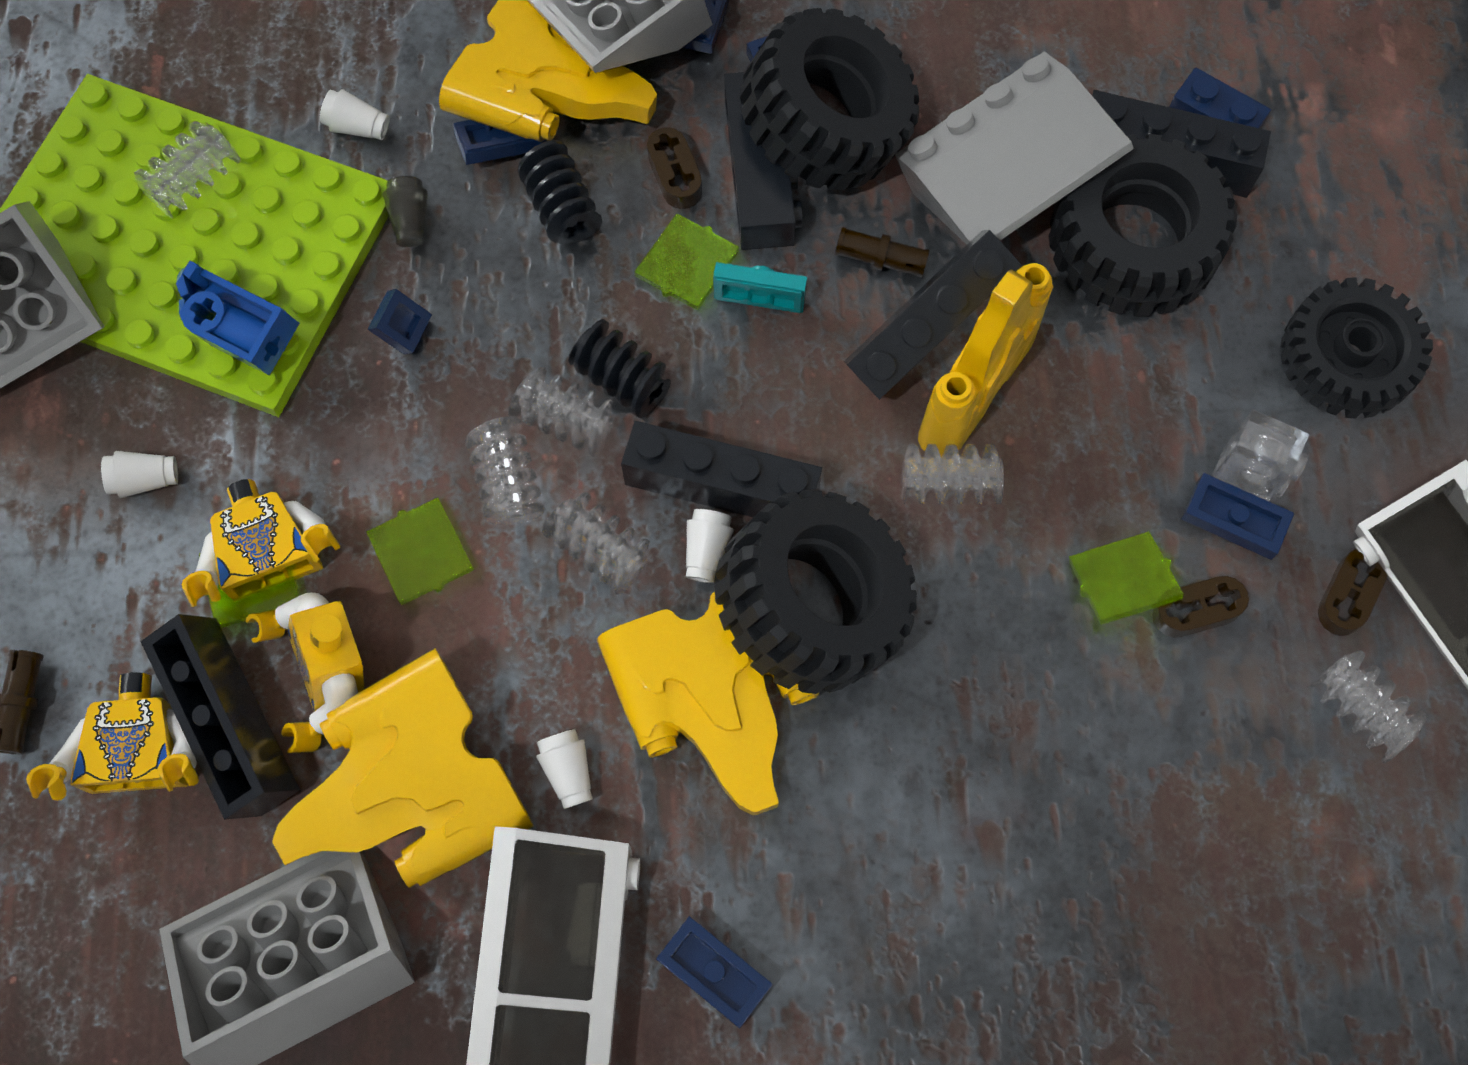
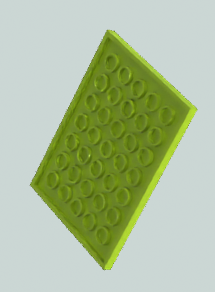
M86 74L3 203L0 213L15 204L30 201L59 241L104 325V328L80 342L273 416L280 417L401 192L397 183ZM189 261L282 308L300 323L270 376L211 346L184 326L179 315V300L183 298L179 294L176 280L179 272L187 266Z

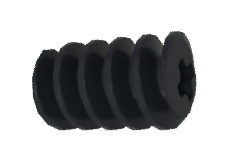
M552 140L543 142L527 152L519 162L517 171L521 182L524 183L527 195L531 198L534 209L538 212L541 224L545 226L547 237L554 243L573 244L594 235L602 225V216L595 212V202L588 197V188L581 183V174L574 169L575 163L573 158L568 155L567 146L560 141Z
M601 319L580 336L569 354L568 362L570 365H574L576 372L583 376L588 375L592 384L602 386L604 393L611 397L617 396L620 405L626 408L631 407L632 413L636 417L643 418L650 414L668 393L671 380H664L662 378L666 370V364L659 361L649 369L648 365L652 359V354L645 350L634 358L637 343L630 340L622 347H619L623 339V332L616 329L606 337L609 322Z

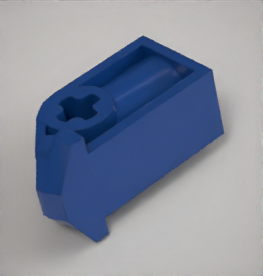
M189 261L187 266L179 272L176 280L179 294L183 298L179 300V315L184 326L211 346L270 376L300 323L282 308Z

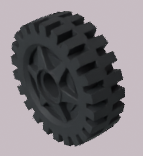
M1356 277L1345 278L1341 284L1338 279L1330 281L1323 288L1321 286L1306 297L1289 320L1284 330L1285 333L1281 338L1280 347L1284 348L1281 354L1282 364H1290L1285 372L1288 380L1299 379L1295 390L1301 396L1308 391L1313 394L1309 403L1318 408L1323 402L1328 403L1326 412L1335 416L1345 409V418L1356 419L1362 412L1364 418L1374 417L1380 411L1385 413L1403 401L1426 375V370L1432 361V357L1428 355L1433 350V340L1425 339L1431 332L1428 322L1417 324L1423 313L1417 306L1410 310L1405 308L1411 300L1402 293L1397 299L1391 297L1394 287L1388 284H1384L1379 290H1375L1376 280L1365 278L1359 286ZM1351 344L1359 348L1360 351L1354 349Z

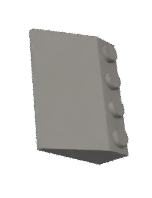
M527 0L595 73L678 51L713 25L704 0Z
M1044 51L1037 57L1026 61L1021 68L999 83L990 86L982 95L963 108L952 112L947 119L927 133L913 139L908 146L896 153L895 156L912 194L967 245L983 230H991L999 240H1002L1134 148L1131 140L1069 68Z
M30 201L15 204L0 213V388L104 328L59 241Z
M321 851L304 856L159 929L182 1055L190 1065H258L415 983L402 941L363 851L357 853Z

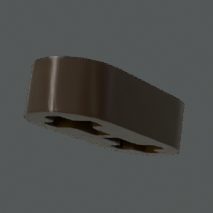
M666 127L654 131L649 136L647 142L648 158L664 199L669 205L678 209H686L696 205L702 195V180L686 138L680 131L674 128ZM668 146L671 151H674L675 160L669 161L666 152L661 150V147ZM680 175L685 186H689V189L681 191L679 186H675V176Z
M1355 549L1348 553L1338 564L1318 608L1319 621L1330 633L1338 636L1350 635L1367 622L1388 576L1379 562L1369 566L1364 561L1363 553ZM1362 562L1368 566L1366 573L1369 577L1357 586L1353 584L1358 575V569L1355 567ZM1348 596L1352 599L1348 608V614L1352 617L1344 622L1338 618L1339 610L1336 607Z
M1219 576L1175 588L1166 592L1155 604L1152 612L1153 623L1160 632L1173 638L1184 637L1227 625L1235 621L1247 608L1249 602L1248 592L1240 581L1229 576ZM1219 592L1223 597L1231 596L1233 599V603L1227 609L1224 604L1208 607L1206 603L1211 601ZM1172 603H1174L1178 610L1189 607L1194 609L1182 620V624L1177 617L1169 618L1166 613L1172 607Z

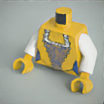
M244 479L236 481L227 488L232 507L217 512L211 517V532L205 537L196 571L188 575L181 585L191 607L197 606L198 599L205 595H209L212 602L220 601L221 595L217 588L218 584L221 590L235 603H239L324 569L318 557L320 551L329 546H333L336 551L340 549V544L328 526H326L324 520L299 502H284L277 492H269L260 496L254 480Z
M311 592L300 595L278 606L276 610L252 613L246 618V623L258 622L259 625L258 636L251 639L254 643L279 639L284 635L285 629H288L292 648L313 708V713L309 717L310 722L286 723L283 726L281 732L283 737L294 736L293 745L287 750L288 753L314 752L318 750L321 743V734L324 735L319 723L327 719L326 714L344 704L351 697L364 690L362 661L341 601L329 603L324 596Z
M139 672L121 674L118 700L93 702L88 706L85 718L80 720L51 762L36 766L28 773L26 780L33 798L37 799L40 793L48 788L52 800H62L67 793L64 783L70 781V779V785L90 794L166 788L170 792L175 787H187L188 785L194 786L198 784L199 777L194 769L197 761L170 703L163 698H151L152 676L150 674Z

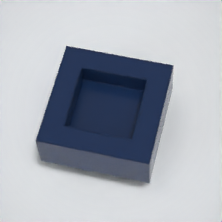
M393 289L386 292L367 330L402 354H411L414 352L432 314L399 290Z

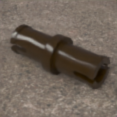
M842 227L834 255L873 264L874 270L882 271V268L885 267L922 278L930 250L891 241L890 235L882 234L881 238Z
M9 650V661L2 693L0 694V753L23 755L31 711H36L39 700L34 698L44 655L25 650Z

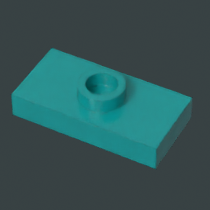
M716 262L713 275L714 298L721 301L803 313L807 277L775 272L766 266H753L750 268Z

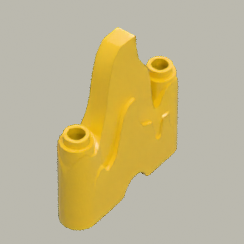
M527 0L497 1L487 16L488 25L495 31L494 37L488 42L473 43L465 47L444 78L439 94V106L445 112L539 142L544 141V139L551 141L556 135L559 126V115L553 112L577 119L593 120L617 117L648 124L656 111L657 93L652 84L624 66L595 73Z
M1030 263L1020 267L1016 272L1012 269L1007 271L992 291L986 309L977 319L970 338L953 364L950 373L942 376L934 386L918 432V442L928 455L935 458H948L954 456L961 449L986 413L998 390L1005 381L1009 380L1032 347L1053 289L1052 277L1049 271L1041 264Z
M715 592L710 596V603L706 613L696 620L688 621L681 619L671 610L664 609L618 625L598 636L597 642L641 750H647L650 758L669 753L678 747L675 739L678 737V733H682L696 746L707 761L722 789L739 809L755 816L778 807L779 801L774 787L771 768L778 731L776 718L764 682L765 675H769L773 679L774 675L767 672L762 676L750 666L753 660L745 652L740 655L731 642L735 638L730 629L726 631L723 629L719 614L724 608L723 605H717ZM776 684L782 697L789 698L791 705H799L819 696V692L817 694L802 693L798 690V684L790 689Z
M434 648L357 693L344 704L326 714L327 719L319 723L326 740L333 750L343 746L346 749L349 748L350 751L341 765L321 785L298 802L278 823L272 843L284 865H287L304 856L321 851L357 853L370 849L409 829L422 826L425 828V835L401 850L402 856L394 860L399 874L410 888L417 883L419 886H422L492 850L495 827L529 830L534 825L500 762L495 758H478L467 749L464 741L465 732L473 721V714L437 649Z

